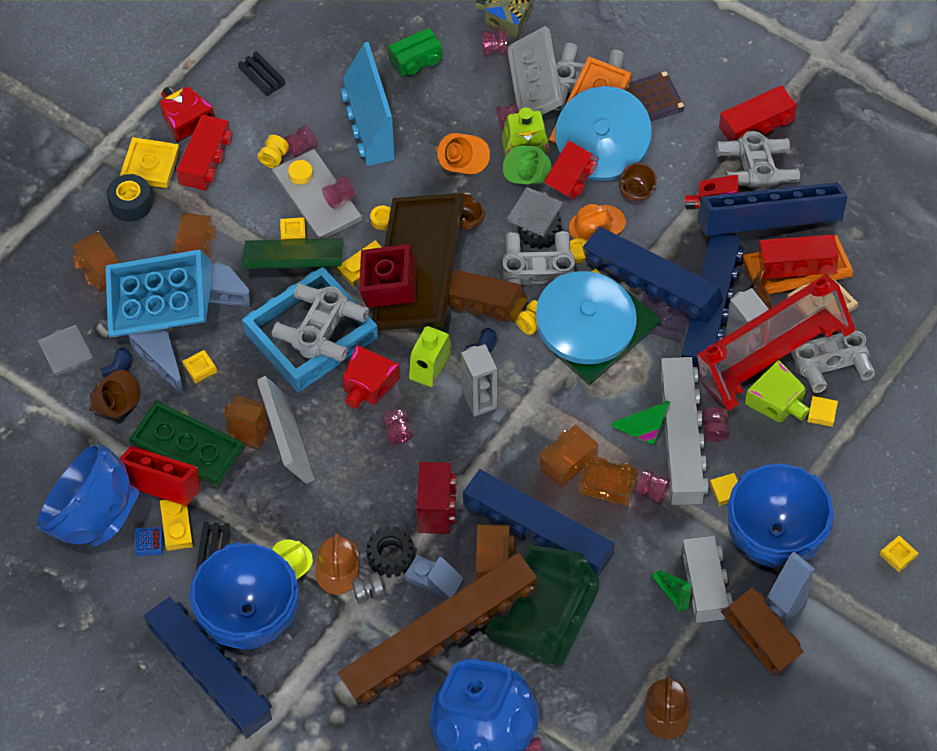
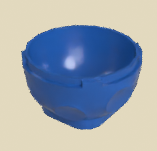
M97 443L85 449L67 467L48 494L39 512L37 528L61 542L72 544L88 543L93 547H97L110 540L124 524L139 495V490L130 484L129 475L123 461L105 445L100 446Z
M784 463L763 465L754 470L751 468L740 476L738 482L732 488L727 504L728 530L732 540L750 559L769 567L784 566L793 552L803 560L808 561L822 547L833 525L834 512L832 500L825 488L826 485L815 474L812 475L803 468ZM773 529H778V530H780L781 532H780V533H775V532L773 531Z
M232 543L214 552L200 565L190 585L189 597L192 611L201 627L211 638L216 640V643L243 650L259 648L278 638L291 625L299 605L298 584L295 572L290 564L274 550L254 543ZM245 609L252 610L250 613L243 612Z
M465 659L457 662L450 669L446 680L442 683L436 694L433 695L429 727L439 751H524L536 735L540 710L534 694L521 674L500 663Z

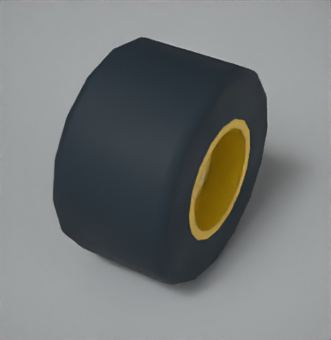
M121 175L115 178L107 189L109 208L112 214L119 220L127 222L137 221L144 218L152 208L150 186L139 175Z

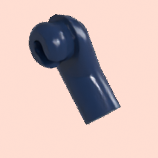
M491 328L483 329L478 343L465 346V351L470 347L486 344L488 351L491 352L496 342V332Z
M117 349L113 363L100 369L103 378L117 370L127 371L131 361V353L127 349Z

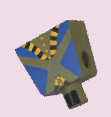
M477 0L475 7L478 10L485 11V24L488 27L518 40L533 10L534 0Z

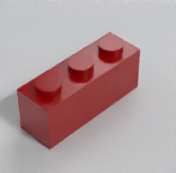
M780 85L721 112L719 128L728 141H737L738 138L743 137L745 133L750 131L766 135L781 125L791 123L795 119L797 104L783 86Z
M201 115L176 170L180 185L206 191L210 182H214L216 168L218 164L223 162L224 150L226 145L231 144L233 137L229 121Z
M834 235L760 240L759 242L760 268L765 269L762 279L837 273L839 256Z
M130 446L120 457L126 466L130 484L141 492L184 506H188L200 492L198 468L196 466L134 446Z

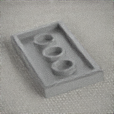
M544 26L507 46L518 113L520 109L527 107L532 109V111H540L543 115L561 106L563 100L550 29Z
M314 149L272 169L273 176L302 218L305 217V222L317 239H326L362 221L360 213ZM305 160L311 164L313 177L308 183L298 185L289 179L288 168L294 161Z
M266 376L258 379V386L284 466L304 483L308 484L315 479L288 396Z

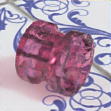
M512 103L509 107L505 108L502 106L496 107L501 130H503L506 117L509 114L519 113L516 103Z

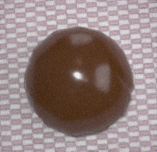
M644 163L628 165L620 176V193L630 201L643 202L653 194L657 183V176L653 169Z
M461 193L464 197L459 229L473 230L482 224L485 217L482 202H475L470 193Z

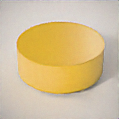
M297 160L291 163L288 168L289 179L298 185L308 183L313 177L311 164L305 160Z
M384 205L377 206L371 211L370 220L375 229L387 230L390 207Z
M580 238L569 241L570 252L574 255V260L577 264L586 262L582 247L587 241Z

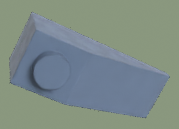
M168 328L130 334L131 348L179 395L182 394L184 391L170 342Z
M795 552L789 556L766 600V605L769 609L781 617L783 625H786L806 606L814 568Z

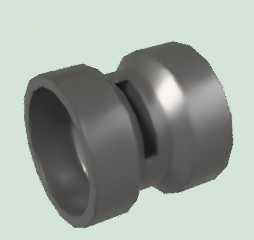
M377 572L369 574L367 578L362 579L358 577L351 579L358 605L366 603L370 598L379 599L385 597Z

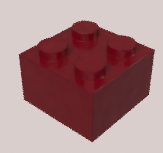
M410 244L361 250L359 293L366 307L416 302L417 260Z
M419 462L417 494L418 533L450 534V524H455L457 486L456 473H451V463Z

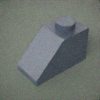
M220 263L211 264L212 284L209 302L250 307L249 289L232 268Z

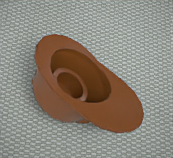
M335 533L334 537L326 539L318 549L316 561L317 583L321 589L329 594H344L351 590V579L358 578V547L351 540L341 537L339 533Z

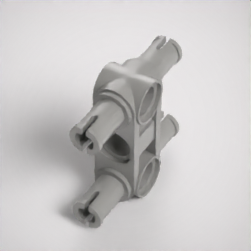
M573 43L564 44L561 60L556 64L563 104L554 109L556 111H562L565 107L568 93L571 94L585 65L575 63L577 45ZM612 50L608 64L621 68L624 53L619 50Z
M750 131L745 133L743 137L738 138L737 141H716L715 151L717 157L738 156L740 158L744 171H726L725 173L726 176L738 175L739 186H747L752 191L769 190L782 184H799L800 182L799 168L778 169L775 167L771 154L789 153L790 143L788 138L768 139L759 132Z
M561 231L555 234V252H521L520 235L518 233L506 234V253L502 258L503 280L518 283L521 286L550 284L562 275L575 272L574 255L570 252L569 233ZM560 266H566V267H568V268H567V269H560L559 267H560ZM515 267L518 268V270L513 271L510 270V268Z
M298 283L294 291V297L313 305L300 328L296 329L276 322L272 330V337L291 343L294 349L299 350L305 358H315L323 355L343 362L347 355V347L328 340L341 317L346 316L364 323L368 317L369 308L349 301V298L342 295V292L336 287L330 286L318 290Z
M837 331L838 334L829 338L823 337L807 341L791 352L795 371L807 378L814 393L822 392L827 387V383L822 375L823 372L855 365L862 380L865 381L874 377L875 370L868 359L869 350L866 347V336L862 332L855 331L845 337L842 332Z

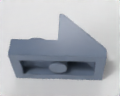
M416 555L404 575L405 581L446 600L455 595L464 582V578L440 556L436 563Z

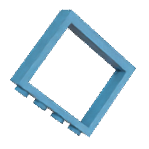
M324 267L309 273L305 279L299 282L315 289H320L323 286L325 288L330 286L336 287L342 292V295L349 298V301L356 303ZM297 283L289 286L279 296L269 299L265 305L256 311L249 312L242 319L244 333L298 393L351 358L357 345L366 348L378 340V329L369 316L364 323L355 320L360 327L336 342L338 345L347 347V355L343 362L322 355L321 357L312 358L298 368H295L264 334L260 327L301 301V299L294 297Z

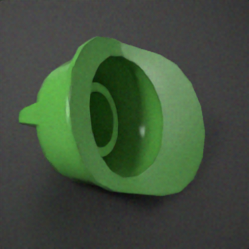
M516 146L508 152L503 162L505 178L516 184L543 183L552 169L550 158L541 148L536 146Z

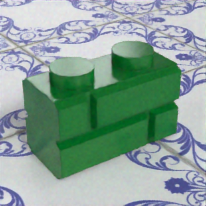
M430 28L387 46L389 61L395 67L400 77L407 74L413 75L419 69L428 65L434 66L443 59L442 45Z

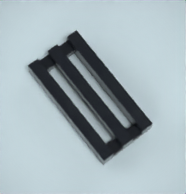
M257 51L253 53V57H246L245 62H238V68L266 96H269L285 85V79ZM251 66L271 87L268 88L248 67Z
M203 522L196 570L205 560L209 531L212 532L210 557L216 552L218 532H223L220 549L228 545L230 523L220 525L218 522H214V525L209 522Z

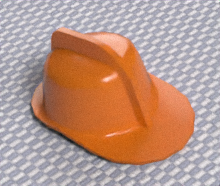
M450 133L435 147L440 165L452 172L464 174L479 173L488 165L490 159V150L487 143L483 139L472 135Z
M589 204L582 207L572 218L569 224V231L573 239L580 238L586 241L590 239L599 227L618 235L625 228L626 219L621 210L614 206Z

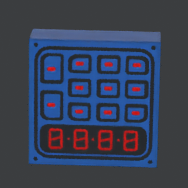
M162 527L135 529L136 556L163 555Z

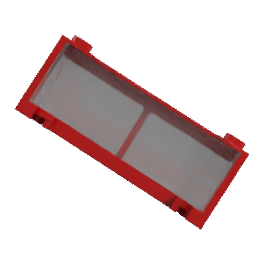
M825 274L697 354L700 378L704 388L729 411L739 405L736 394L743 392L742 382L820 333L829 338L833 336L831 332L835 331L842 332L845 337L855 332L856 329L839 284Z

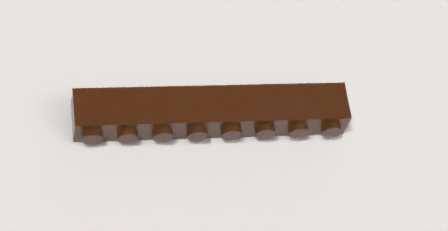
M518 552L340 670L338 674L341 681L358 705L362 702L364 704L371 702L378 696L377 692L385 687L391 688L401 680V676L407 672H416L423 666L425 660L431 656L432 658L440 656L445 652L446 646L452 642H461L469 635L468 632L476 626L478 628L485 626L491 621V616L497 612H506L514 605L513 602L521 596L526 598L534 593L535 587L538 586L537 577Z

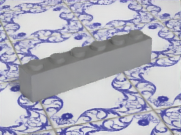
M692 357L661 358L662 401L668 400L671 402L664 420L671 505L702 504L704 494H708V479L703 478L702 471H706V456H701L700 449L704 448V434L699 433L698 426H702V412L697 411L696 404H700V390L695 389L694 382H698V368L693 367Z

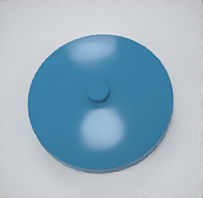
M601 86L577 94L565 105L556 123L555 138L560 154L569 140L598 157L597 169L587 179L608 181L620 178L628 165L642 163L650 149L652 126L647 110L634 95L620 88Z
M579 271L562 275L547 285L538 300L535 321L541 339L555 354L579 364H599L617 357L627 348L635 332L637 315L630 295L620 284L599 273Z

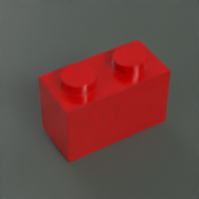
M568 140L544 183L575 200L584 191V183L588 176L592 175L597 169L599 158Z

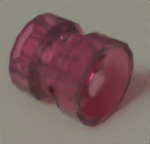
M498 30L496 34L489 31L482 32L484 55H491L495 51H498L500 54L507 53L505 30Z
M306 125L300 127L297 133L284 137V140L289 144L288 151L295 158L304 154V150L312 149L317 145L315 135Z
M345 176L337 179L335 184H328L322 188L323 196L332 209H336L341 206L343 201H350L356 196L353 186Z
M721 407L706 409L703 412V422L706 425L703 429L705 440L721 442L728 439L729 427L726 425L728 422V411Z
M395 409L383 415L382 421L387 429L386 436L390 444H403L412 438V430L407 425L408 416L405 410Z
M645 469L638 481L636 493L650 495L652 500L661 502L667 492L670 479L665 476L658 477L654 475L653 471Z

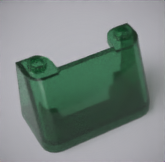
M528 545L522 557L537 577L538 586L535 587V592L526 598L521 596L515 600L507 618L494 616L487 624L484 633L496 644L544 664L561 666L597 596L599 579L581 552Z

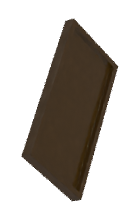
M461 193L392 198L384 247L410 244L417 260L416 302L374 307L372 320L377 325L378 330L425 328L426 326L444 327L464 197Z

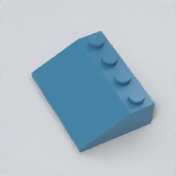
M369 42L363 43L344 75V88H340L342 101L348 103V106H346L348 120H353L354 125H351L354 139H359L357 144L359 157H364L366 165L370 166L395 160L392 115Z
M194 250L106 265L108 336L111 338L206 322L212 284L211 260L201 250Z

